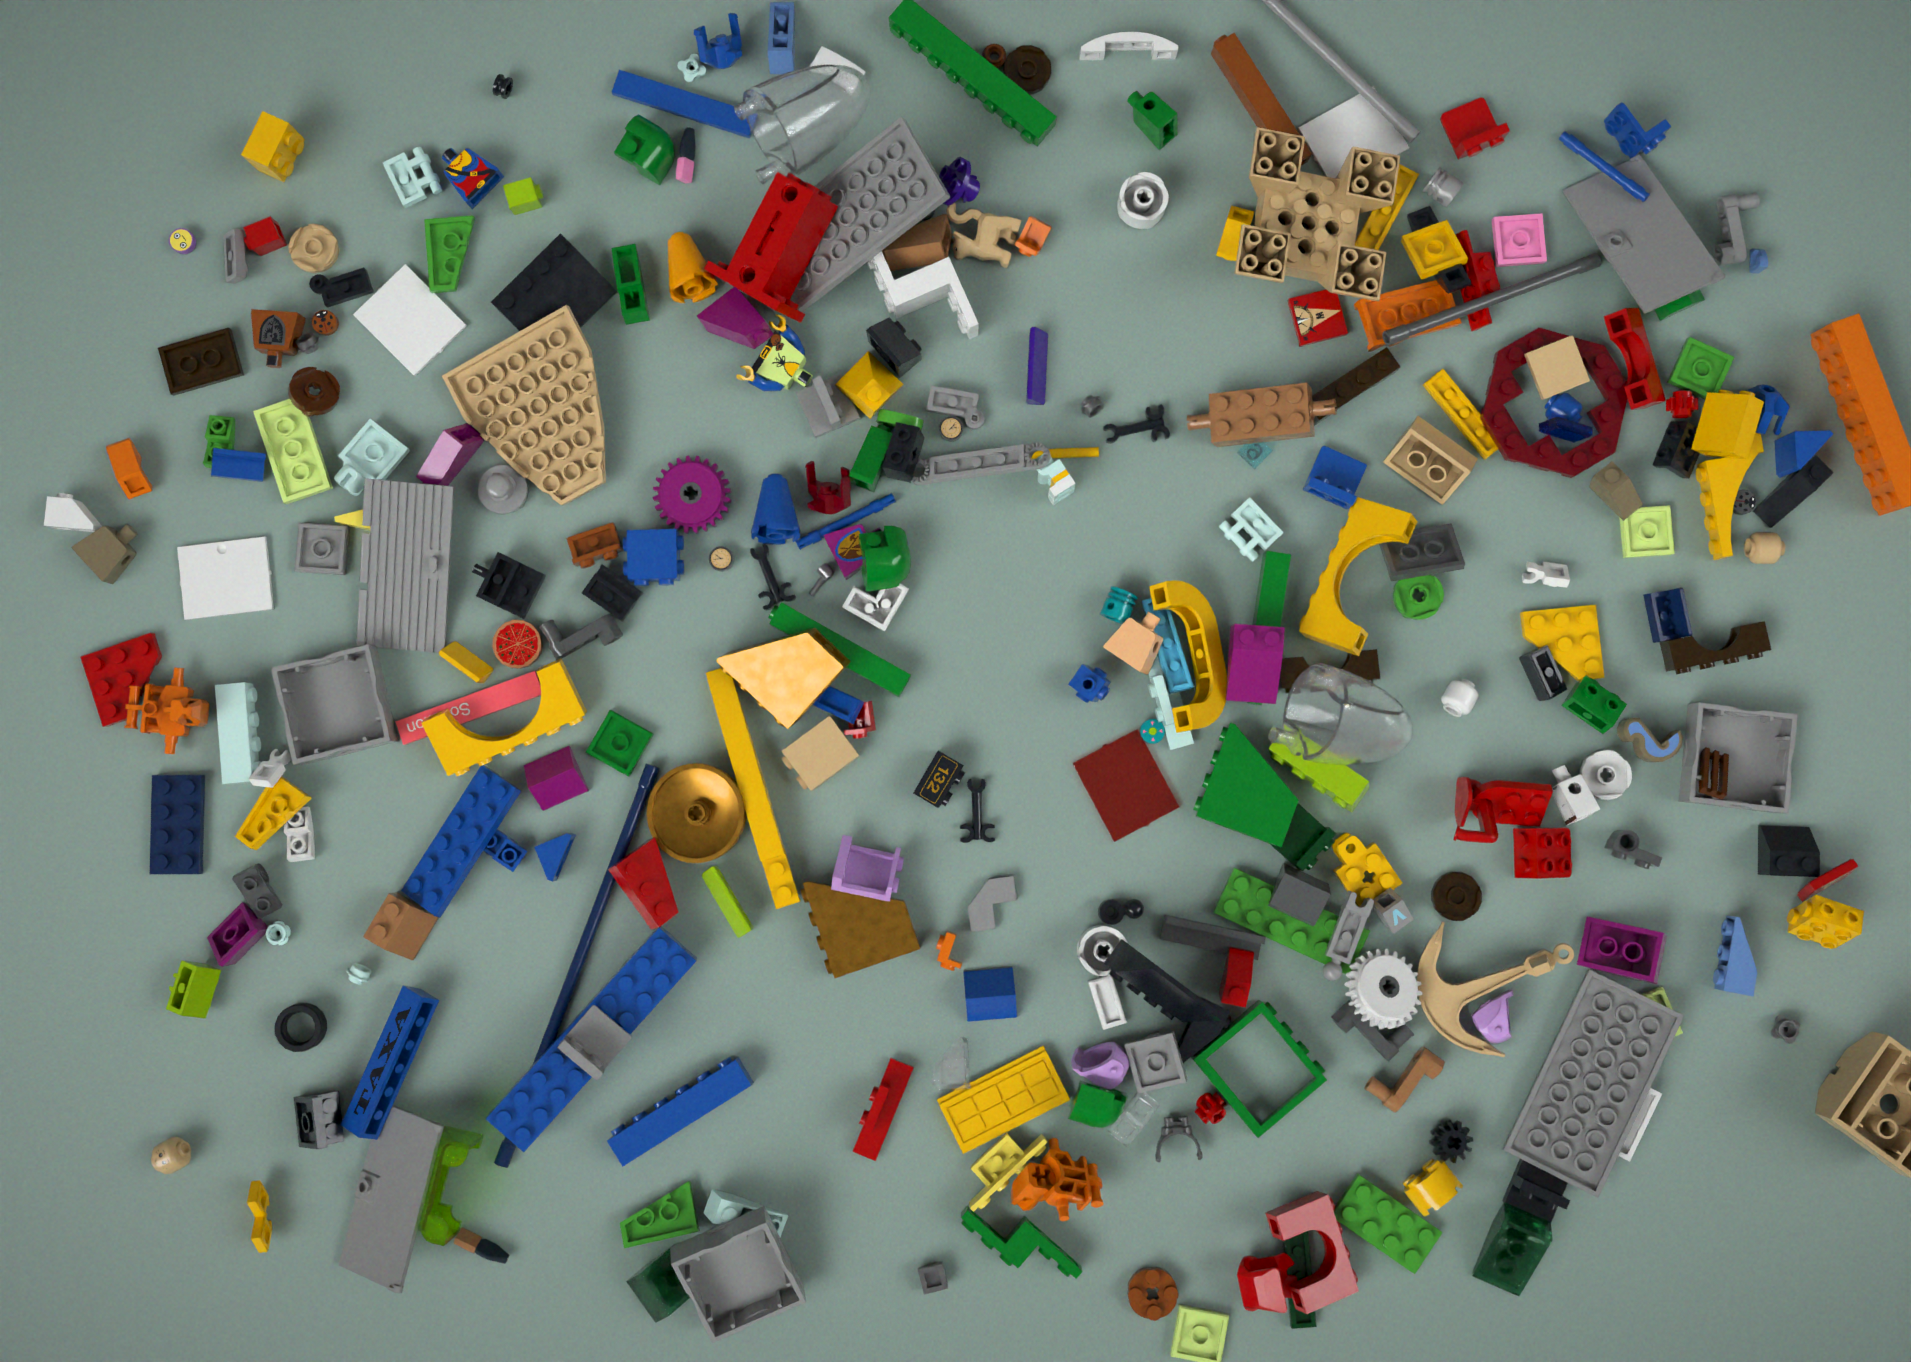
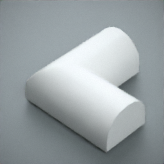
M899 583L897 587L880 590L875 598L854 586L842 608L885 632L909 588Z

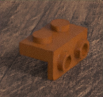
M613 522L566 538L573 557V564L577 567L581 566L582 569L595 565V561L602 558L605 561L617 558L619 556L618 553L624 551L615 523Z

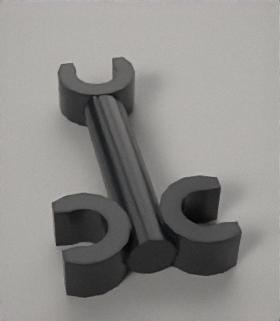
M1158 405V415H1152L1150 407L1146 408L1145 415L1149 419L1148 421L1120 427L1114 424L1105 425L1103 427L1104 431L1112 430L1114 432V436L1107 438L1106 443L1111 444L1116 442L1120 436L1152 430L1150 437L1153 442L1157 441L1156 432L1158 431L1164 433L1165 440L1168 439L1170 432L1164 425L1162 417L1164 414L1163 405Z
M764 543L762 544L764 548L762 555H757L754 548L750 549V553L755 560L759 561L770 592L763 591L758 596L760 599L764 597L770 598V603L763 606V609L771 610L775 604L784 600L787 602L794 601L796 596L795 594L791 596L784 594L785 589L792 587L789 582L782 584L779 589L768 560L769 548Z
M968 779L967 787L972 792V827L967 824L960 826V829H968L970 831L969 837L960 838V842L968 843L972 839H983L986 842L995 841V838H988L985 835V831L988 828H995V825L986 824L982 827V791L986 786L985 779H981V786L978 789L973 788L972 779Z

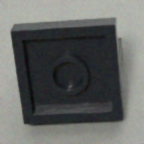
M339 1091L294 1097L299 1147L322 1149L327 1148L329 1144L344 1141Z
M1519 1159L1502 1201L1551 1223L1558 1206L1567 1210L1570 1200L1563 1196L1568 1183Z

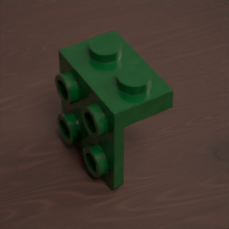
M1298 803L1282 847L1270 845L1297 870H1310L1318 861L1316 856L1322 850L1326 852L1334 844L1333 838L1336 833L1330 827H1324Z

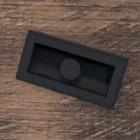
M1548 645L1519 657L1539 701L1550 700L1568 690Z

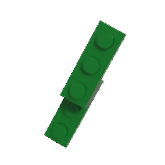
M968 1205L961 1212L962 1225L971 1233L976 1231L982 1236L980 1240L989 1249L992 1250L994 1247L1001 1253L999 1257L1008 1266L1013 1264L1019 1268L1034 1249L1039 1246L1038 1251L1048 1260L1053 1258L1059 1264L1057 1268L1065 1276L1069 1277L1071 1274L1077 1279L1083 1272L1079 1263L1026 1216L1004 1238L976 1212H973Z

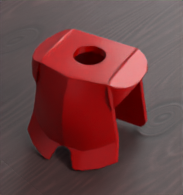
M1283 1252L1262 1258L1254 1256L1243 1257L1238 1268L1237 1278L1243 1306L1246 1310L1252 1312L1257 1309L1278 1313L1287 1312L1285 1298H1292L1288 1285L1297 1281L1296 1276L1287 1275V1269L1294 1265L1289 1255Z

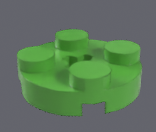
M1432 575L1398 580L1393 588L1394 605L1402 616L1407 619L1423 620L1433 616L1439 610L1444 599L1442 584ZM1414 589L1424 592V596L1421 597L1422 602L1413 599Z

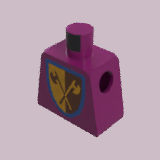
M862 524L823 535L845 580L862 569L863 559L858 540L859 534L866 533ZM879 527L871 532H880L882 530Z

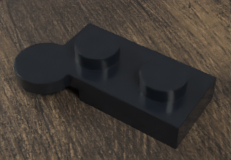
M364 267L330 278V280L324 275L317 274L309 282L313 292L319 295L322 294L324 305L327 308L374 293L368 272Z

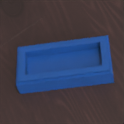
M829 686L814 702L813 706L854 724L864 702Z

